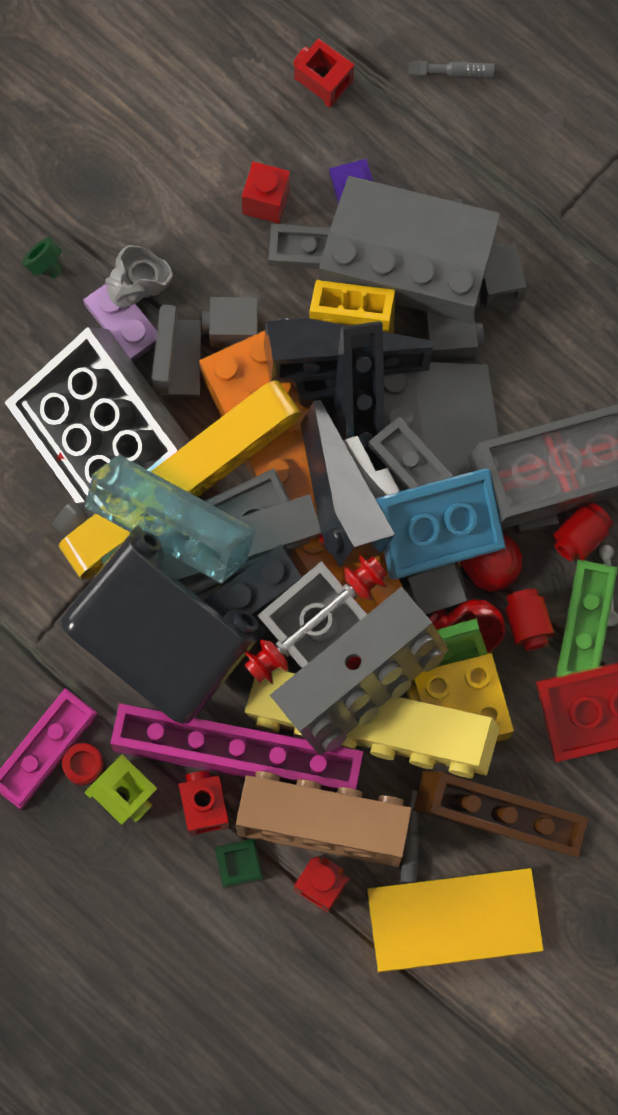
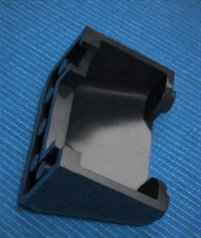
M137 525L61 619L62 627L75 642L175 722L188 724L203 709L244 659L246 652H249L261 638L266 629L258 624L256 618L247 611L230 610L222 617L159 566L164 557L161 542L155 535L144 531Z

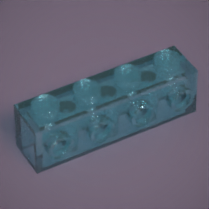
M117 455L91 476L85 508L130 533L138 525L144 531L152 533L159 539L164 552L218 582L223 583L247 562L256 529L121 455Z

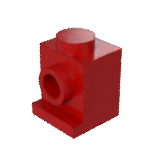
M319 38L310 48L305 46L293 62L294 79L324 100V104L329 108L335 104L354 81L355 64ZM322 72L325 73L326 76L323 78L317 73Z
M209 770L187 774V782L179 783V789L189 837L229 829L219 776L211 777ZM207 793L211 797L210 803L204 807L198 806L195 803V798L198 794Z
M315 856L314 859H310L296 881L294 892L329 914L348 884L350 877L343 873L344 870L324 857L321 860Z

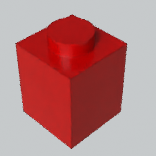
M252 161L242 193V214L280 224L290 191V171Z

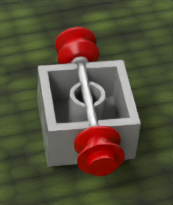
M360 555L361 566L355 571L348 568L344 569L345 580L350 586L347 584L342 586L321 561L258 615L279 640L276 643L278 648L271 641L261 639L262 650L258 654L254 655L246 652L250 660L245 666L260 684L267 679L273 685L272 674L278 669L286 673L288 672V660L283 654L287 657L291 654L303 668L367 615L355 601L357 598L355 592L360 598L372 601L371 590L375 586L379 585L387 588L383 580L388 574L373 556L366 561Z

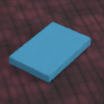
M480 469L375 498L395 534L384 550L389 578L393 580L506 548L490 469Z

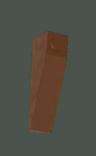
M432 771L423 772L413 811L577 858L588 822V817L443 772Z

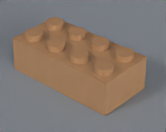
M256 771L255 777L246 775L236 821L237 836L255 838L256 840L399 868L411 813V807L403 806L404 800L380 795L378 801L362 798L363 792L339 787L337 793L321 790L322 784L304 779H297L296 785L280 782L281 776L264 771Z

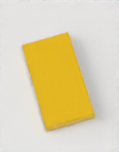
M531 868L367 889L378 973L543 952Z

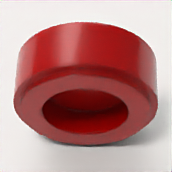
M78 743L71 746L65 752L62 759V768L66 777L72 783L86 786L93 784L102 775L104 761L96 747L87 743Z

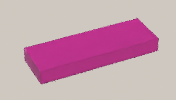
M65 688L0 768V794L22 811L62 761L65 752L78 741L98 716V713Z

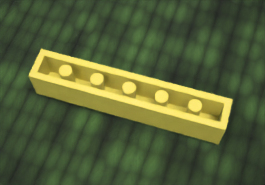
M277 670L272 674L273 685L267 679L260 684L255 678L245 709V713L256 722L255 727L270 733H279L280 728L294 731L293 736L306 740L270 696V694L295 674ZM397 697L391 698L379 708L378 714L370 722L358 725L350 731L340 747L354 750L356 746L371 749L370 754L387 760H394L395 755L410 758L409 763L426 769H433L434 764L449 767L448 771L452 774L473 778L474 773L487 776L500 728L491 717Z

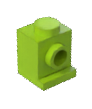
M121 754L84 793L89 798L93 796L122 825L129 817L137 822L151 808L153 804L148 798L157 788ZM116 791L124 793L126 796V800L123 799Z

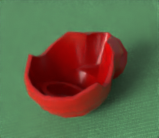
M503 534L505 549L460 561L464 571L479 589L488 592L504 590L514 583L522 570L523 554L518 544L506 534Z
M468 600L458 604L450 612L441 609L428 616L436 630L477 619L487 654L497 647L505 636L503 616L498 608L485 600Z

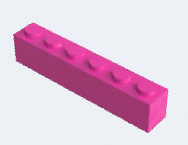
M120 703L110 743L113 751L117 753L243 778L246 775L255 777L256 771H264L281 776L280 782L296 785L297 779L310 780L322 784L321 790L337 793L339 787L356 790L363 751L338 747L331 752L326 751L320 756L307 740L196 718L188 724H181L170 719L161 711Z

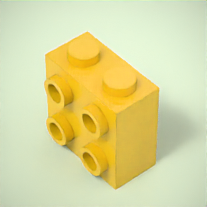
M316 280L309 310L310 319L348 326L380 321L383 324V332L394 334L395 290Z
M492 653L435 667L428 672L423 671L411 681L412 685L406 691L408 699L491 717L500 728L496 742L511 738L514 730Z

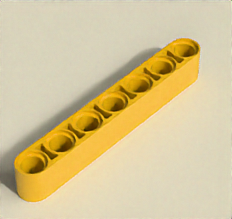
M275 380L265 384L68 534L59 543V548L81 580L93 577V574H97L104 566L101 557L121 545L137 525L145 530L176 515L293 426L300 419L301 411L279 381Z

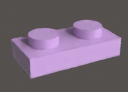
M106 284L83 299L84 305L103 329L110 330L132 362L156 346L157 331L136 304L129 305L128 308L116 306L109 297Z

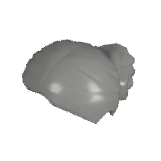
M128 245L118 254L115 267L110 277L105 279V284L107 285L111 301L118 307L128 308L129 305L136 304L143 298H149L162 292L170 284L173 274L166 260L157 257L149 249Z

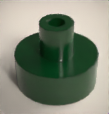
M44 238L27 252L22 260V265L33 276L46 272L54 279L63 271V267L57 262L62 249L52 238Z

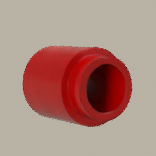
M589 503L586 507H579L554 533V538L557 542L555 544L556 550L568 561H573L574 559L584 561L609 535V528L613 525L612 519L605 510L594 503Z
M536 588L521 590L507 596L508 606L505 607L515 645L524 646L525 651H533L549 645L548 638L554 636V631L544 597L539 596Z

